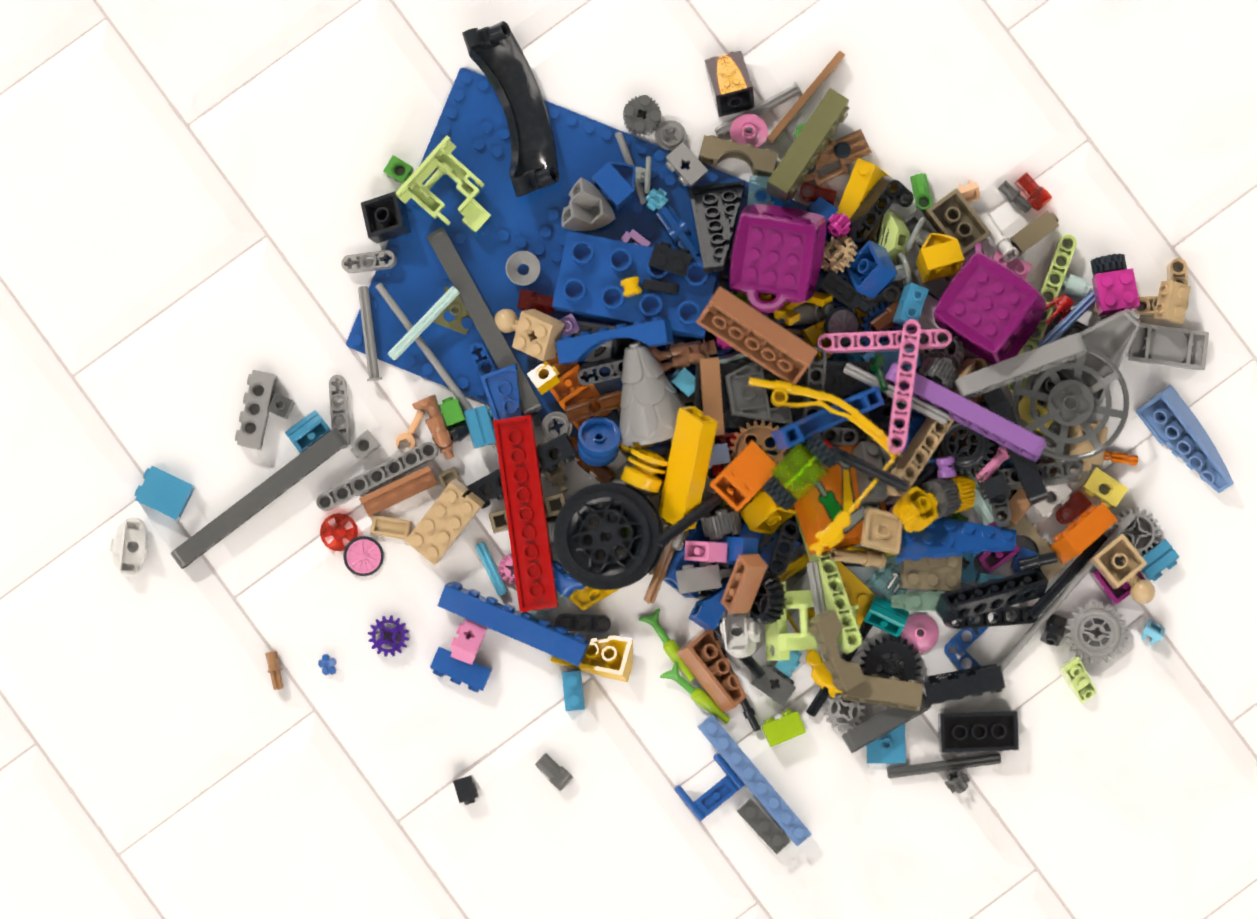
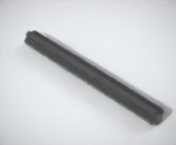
M996 753L893 767L887 769V777L891 779L1000 764L1001 755Z

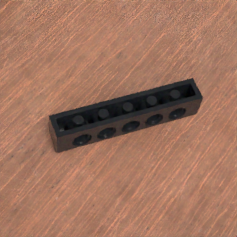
M564 433L537 448L538 458H541L543 461L540 474L545 471L550 473L558 469V464L562 462L567 464L575 459L574 456L578 452L568 433ZM553 449H558L560 452V456L556 460L551 457ZM500 468L466 486L469 489L467 495L473 492L485 502L481 510L490 506V501L495 498L497 500L504 498ZM487 485H490L493 489L490 496H487L484 492Z
M1040 568L942 593L935 610L944 623L953 622L1041 598L1046 591L1049 581Z

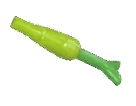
M657 608L652 615L640 617L639 621L646 622L654 628L664 643L663 649L673 663L678 662V669L686 676L689 682L693 681L695 676L676 653L680 650L679 645L675 640L669 639L658 622L660 608Z
M678 662L674 663L672 670L660 675L662 679L676 681L690 693L691 699L697 705L722 720L725 724L730 721L731 718L720 710L704 690L693 687L680 676Z

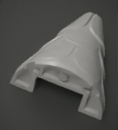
M1125 309L1096 322L1094 326L1079 333L1086 347L1102 353L1119 369L1123 357L1127 355L1141 323L1139 318L1141 316L1134 309ZM1086 353L1084 365L1097 371L1103 378L1113 373L1110 367L1102 360ZM1075 358V359H1073V360H1070V361H1068V362H1065V363H1071V362L1076 363V362H1077V358ZM1063 369L1073 379L1075 369ZM1082 371L1080 382L1088 388L1098 382L1091 374ZM1103 388L1093 394L1094 405H1100L1105 398Z
M640 341L630 343V347H626L624 351L621 377L623 386L620 402V443L625 446H633L634 442H638L640 445H647L673 438L679 408L686 407V405L663 373L664 369L648 347Z

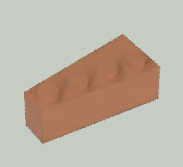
M702 629L676 653L720 710L725 713L734 709L747 696L736 674H733L730 668L731 663L728 658H725L721 650L722 645L713 634L714 630Z

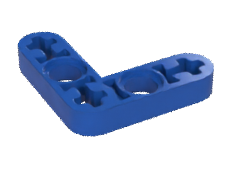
M975 616L970 620L971 623L974 622ZM988 627L977 628L976 631L979 632L977 635L971 628L961 629L946 643L944 653L959 670L964 669L961 666V661L964 658L971 660L972 665L970 668L975 667V665L977 667L981 666L966 649ZM964 631H969L972 634V639L969 642H965L961 638V634ZM949 645H956V651L959 654L963 651L965 655L961 656L956 662L955 658L957 656L954 653L949 654Z

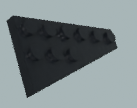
M745 181L689 188L704 273L724 271L745 190Z

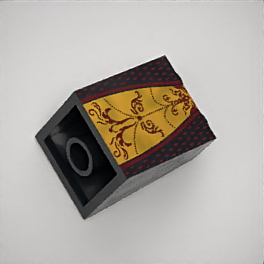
M742 51L730 52L704 60L718 118L755 107L753 86Z

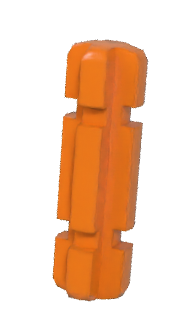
M1105 450L1104 460L1136 466L1138 456L1132 454L1129 456L1127 453Z

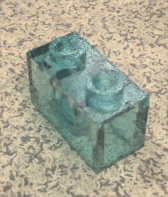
M749 176L747 206L751 204L774 205V201H771V195L766 193L767 181L770 177ZM762 192L766 195L767 199L759 201L756 198V194Z

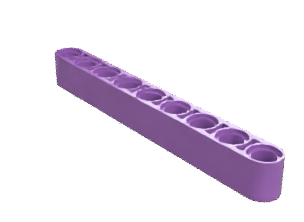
M897 363L891 365L885 376L886 381L895 386ZM901 366V368H902L903 371H905V372L911 371L910 369H908V368H906V367H904V366ZM915 373L913 396L948 413L950 419L1032 461L1039 459L1047 444L1043 438ZM899 384L901 390L906 391L909 389L907 384Z

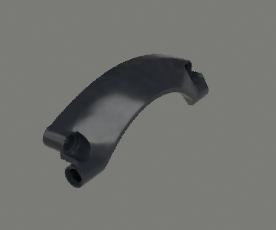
M501 21L490 27H484L479 30L478 28H472L462 32L469 57L482 70L491 83L506 116L512 151L509 176L516 197L527 195L559 182L556 148L547 109L531 67L509 25L505 21Z

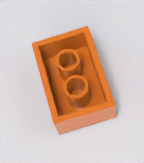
M1104 503L1098 506L1094 504L1089 509H1086L1078 516L1079 518L1072 521L1065 527L1064 531L1053 538L1054 543L1049 547L1053 552H1056L1058 558L1064 564L1082 553L1118 521Z

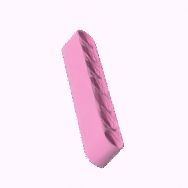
M916 320L906 321L901 334L887 448L892 454H900L904 450L907 439L921 326ZM908 327L915 328L916 333L909 334L906 331V329ZM911 346L913 347L914 351L912 353H907L904 350V347ZM907 364L912 370L905 372L901 366ZM905 383L909 386V389L903 391L899 388V384ZM903 402L907 408L901 410L897 408L896 404ZM901 421L904 427L898 429L894 426V422ZM899 440L902 446L896 448L892 446L891 442Z
M946 329L921 330L920 336H926L928 343H919L918 350L946 348L952 340L951 333ZM906 330L909 334L916 333V330ZM902 331L823 334L818 339L817 347L825 350L826 354L899 351L900 343L898 338L901 336ZM945 335L947 342L940 343L937 340V336ZM867 338L870 341V345L864 347L860 344L859 340ZM879 338H888L889 344L882 346L879 343ZM824 339L829 340L831 347L823 348L821 341ZM848 339L851 345L843 347L840 344V340ZM911 346L904 347V350H914Z

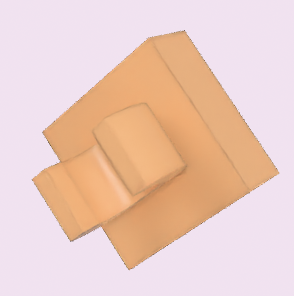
M968 180V185L962 186L961 183L958 184V190L968 203L981 199L977 182Z

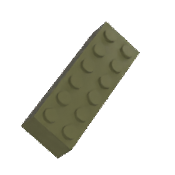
M829 88L768 179L766 193L786 204L788 199L792 200L797 193L798 184L802 185L808 176L806 175L808 169L812 170L818 161L819 153H824L828 146L829 138H834L840 122L843 124L850 109L848 107L849 99Z

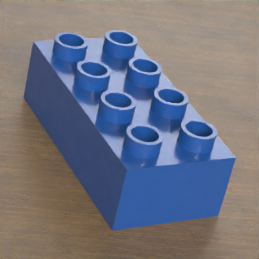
M567 231L552 307L556 313L573 314L576 317L616 325L627 324V326L634 325L633 322L645 320V323L652 322L651 318L662 316L663 319L670 320L673 336L702 341L706 339L707 330L697 324L696 321L715 294L719 272L704 273L701 257L693 255L684 278L648 266L653 247ZM639 277L640 282L638 284L641 289L644 279L680 285L679 294L667 295L642 290L641 294L624 297V287L621 286L620 281Z

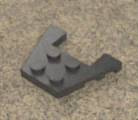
M754 361L725 376L731 415L782 424L793 423L790 407L784 406L770 409L766 388L749 385L750 377L764 380L763 370H767L766 368Z

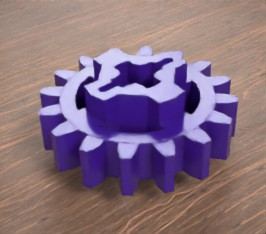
M390 615L389 620L385 616H382L383 621L376 619L377 625H370L373 632H368L372 636L368 642L374 643L371 649L378 648V655L383 651L384 657H387L388 653H391L392 657H394L395 651L402 653L401 647L407 648V645L404 643L405 640H410V638L405 637V634L409 633V630H404L406 623L400 624V618L394 621L392 615ZM392 623L395 624L396 627L392 629L387 628L385 624ZM379 629L381 632L380 638L376 640V633ZM385 631L388 633L393 632L391 636L393 642L384 639L386 637ZM401 632V641L398 643L397 635ZM386 643L390 644L393 649H384L381 646Z

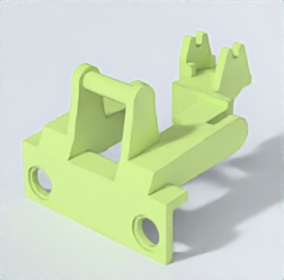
M446 136L395 194L404 204L412 198L434 219L438 217L449 226L451 222L440 213L444 209L445 204L430 191L435 183L443 175L447 174L458 184L456 189L467 198L458 207V212L464 216L462 222L470 230L477 232L491 215L474 199L480 193V190L469 179L471 178L481 188L484 187V183L451 154L456 146L450 141V137ZM437 168L438 170H437V171L431 176V178L423 185L424 181H425V180L433 173V171Z
M781 582V584H784L783 589L786 592V608L783 609L784 614L781 615L780 620L772 624H764L766 661L790 660V651L817 649L815 637L808 632L807 608L814 607L811 590L786 591V582ZM852 605L851 608L856 620V609H859V605ZM799 608L801 632L788 633L786 609ZM772 646L775 650L774 656L771 653Z

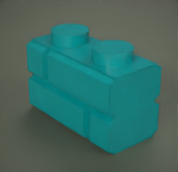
M874 596L863 621L899 637L906 625L910 612L904 609L892 608L891 603L883 598Z

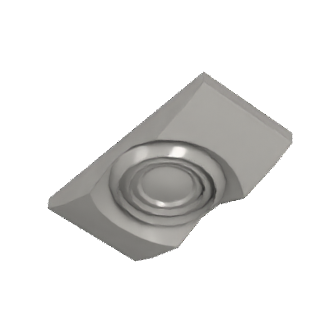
M1140 323L1129 348L1128 360L1183 369L1205 370L1209 332Z

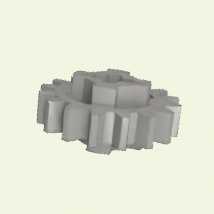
M841 693L839 695L836 694L832 699L827 697L826 700L829 704L823 705V707L827 708L823 715L829 716L826 722L832 721V728L838 725V731H841L843 727H845L846 731H849V726L854 728L856 727V722L862 723L859 717L865 716L861 712V709H864L865 706L860 705V702L851 701L845 703L841 699L843 697ZM835 702L836 710L831 713L832 705ZM841 705L844 707L848 706V716L840 714ZM857 707L856 716L853 718V709ZM840 717L845 718L847 723H839L836 719Z

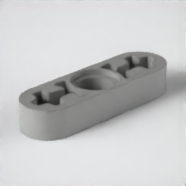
M389 250L352 254L342 259L341 266L350 274L391 269L396 265L397 257ZM387 255L392 258L388 264L385 261H378V258L381 260L386 259ZM373 257V265L366 267L364 264L365 259ZM350 260H352L354 263L360 262L361 268L358 264H354L350 269L347 266V264L350 263Z

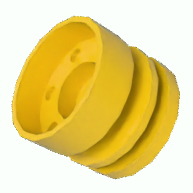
M632 447L630 452L637 457L629 456L628 460L635 466H625L621 479L640 489L658 493L663 480L656 476V473H666V469L661 466L667 467L668 459L652 450Z

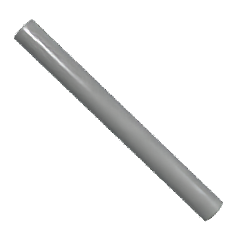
M622 132L616 133L615 137L625 163L635 167ZM635 182V190L641 205L647 204L648 202L645 200L646 194L641 182Z

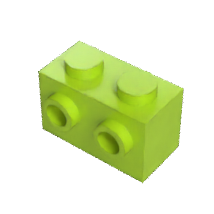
M790 709L781 713L783 717L775 719L773 716L764 720V724L761 727L770 747L806 733L798 711L793 712Z

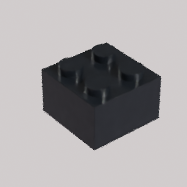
M396 191L361 202L368 238L376 244L411 233L406 206L396 196Z

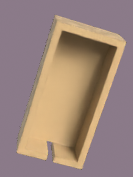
M457 479L448 484L405 540L406 543L433 565L441 561L485 504L473 492L466 497L462 496L469 489Z

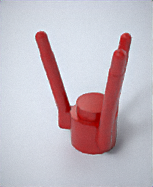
M1062 294L1060 298L1055 297L1046 305L1047 310L1055 304V311L1047 319L1046 324H1049L1058 314H1063L1060 319L1061 321L1071 311L1070 308L1074 303L1067 295Z

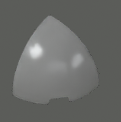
M581 177L569 193L571 197L569 205L563 208L562 228L572 231H590L604 227L615 220L612 207L605 196L592 183Z

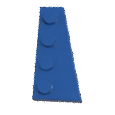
M517 364L480 376L495 420L522 416Z

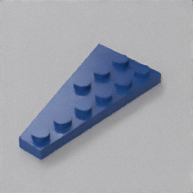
M947 518L936 519L919 532L914 530L910 533L902 526L900 551L896 555V563L903 562L906 559L916 561L925 557L935 559L962 556L963 553H972L974 555L983 551H990L991 553L1012 551L1016 544L1017 530Z

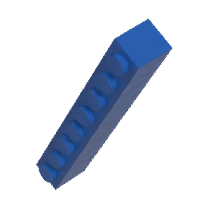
M455 581L449 582L444 586L437 605L440 608L576 666L583 662L590 644L586 637L580 634H570L564 627L558 626L556 628L545 619H535L531 613H521L510 604H500L496 598L490 596L486 598L480 595L479 591L465 589L461 583Z

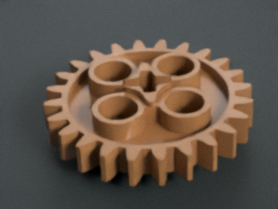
M754 420V426L751 427L747 422V429L739 427L742 433H734L737 439L730 440L734 444V447L728 448L734 451L733 454L729 455L730 458H735L747 446L746 439L749 436H755L757 439L756 444L759 447L762 446L764 451L777 452V455H767L774 459L781 470L786 471L783 466L785 463L783 453L789 448L778 450L776 445L773 448H767L765 445L768 438H773L771 432L779 429V426L773 429L772 422L765 426L764 420H762L761 425H758L757 421ZM778 470L775 474L780 477L781 475Z

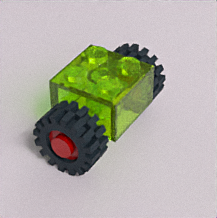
M817 432L805 443L807 448L803 444H797L770 471L773 476L763 486L771 499L786 511L798 500L803 499L829 473L821 463L831 468L841 458L834 446Z

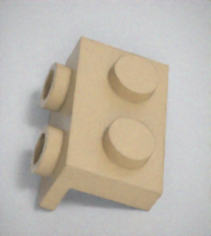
M1161 281L1154 318L1183 324L1191 286L1176 281Z

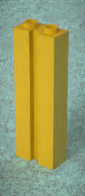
M696 407L679 408L658 513L666 522L672 525L701 504L718 421L710 416H704V412ZM697 522L688 529H695Z

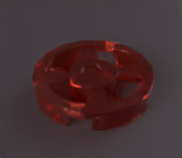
M341 513L332 514L327 517L320 528V536L324 545L338 552L345 549L343 539L346 538L351 541L358 537L359 533L355 521L348 515ZM335 519L337 525L332 527L328 521ZM350 521L353 528L347 530L344 526ZM332 535L334 539L328 544L325 538Z

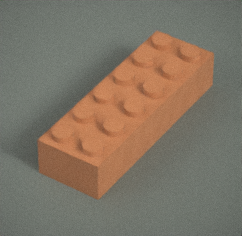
M720 286L696 321L697 324L785 382L792 383V385L798 382L818 352L809 344Z

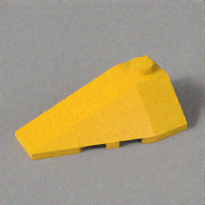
M857 158L837 213H843L850 219L878 180L883 176L889 175L877 165Z
M608 636V638L602 639L591 638V640H587L590 644L583 662L579 666L552 656L550 660L552 663L594 675L628 682L633 666V639L619 636Z

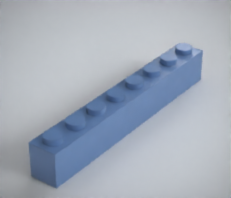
M712 714L697 726L797 847L812 835Z

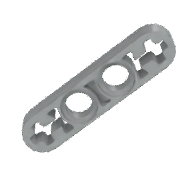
M333 375L329 379L331 429L333 430L337 427L335 425L337 417L343 416L345 418L344 426L337 428L339 430L346 429V433L342 432V434L349 443L339 448L346 449L350 445L347 382L343 376ZM337 378L343 382V385L339 386L340 392L344 391V394L333 395V392H337V388L332 384L336 382ZM337 397L344 399V405L341 408L334 406V400Z

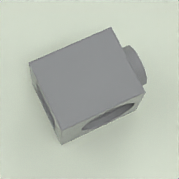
M367 429L350 443L353 447L350 451L357 459L361 457L364 460L381 445ZM362 441L369 442V448L366 451L359 449V444Z

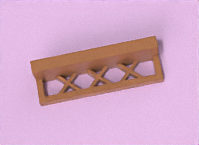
M428 465L359 498V500L363 504L368 517L438 485V482Z

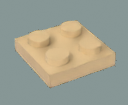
M867 507L864 512L861 545L897 555L900 551L902 521L895 514Z

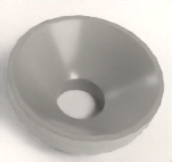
M518 251L507 260L506 274L514 284L526 286L532 284L539 277L540 263L531 252ZM524 264L529 267L527 275H520L518 273L520 265Z

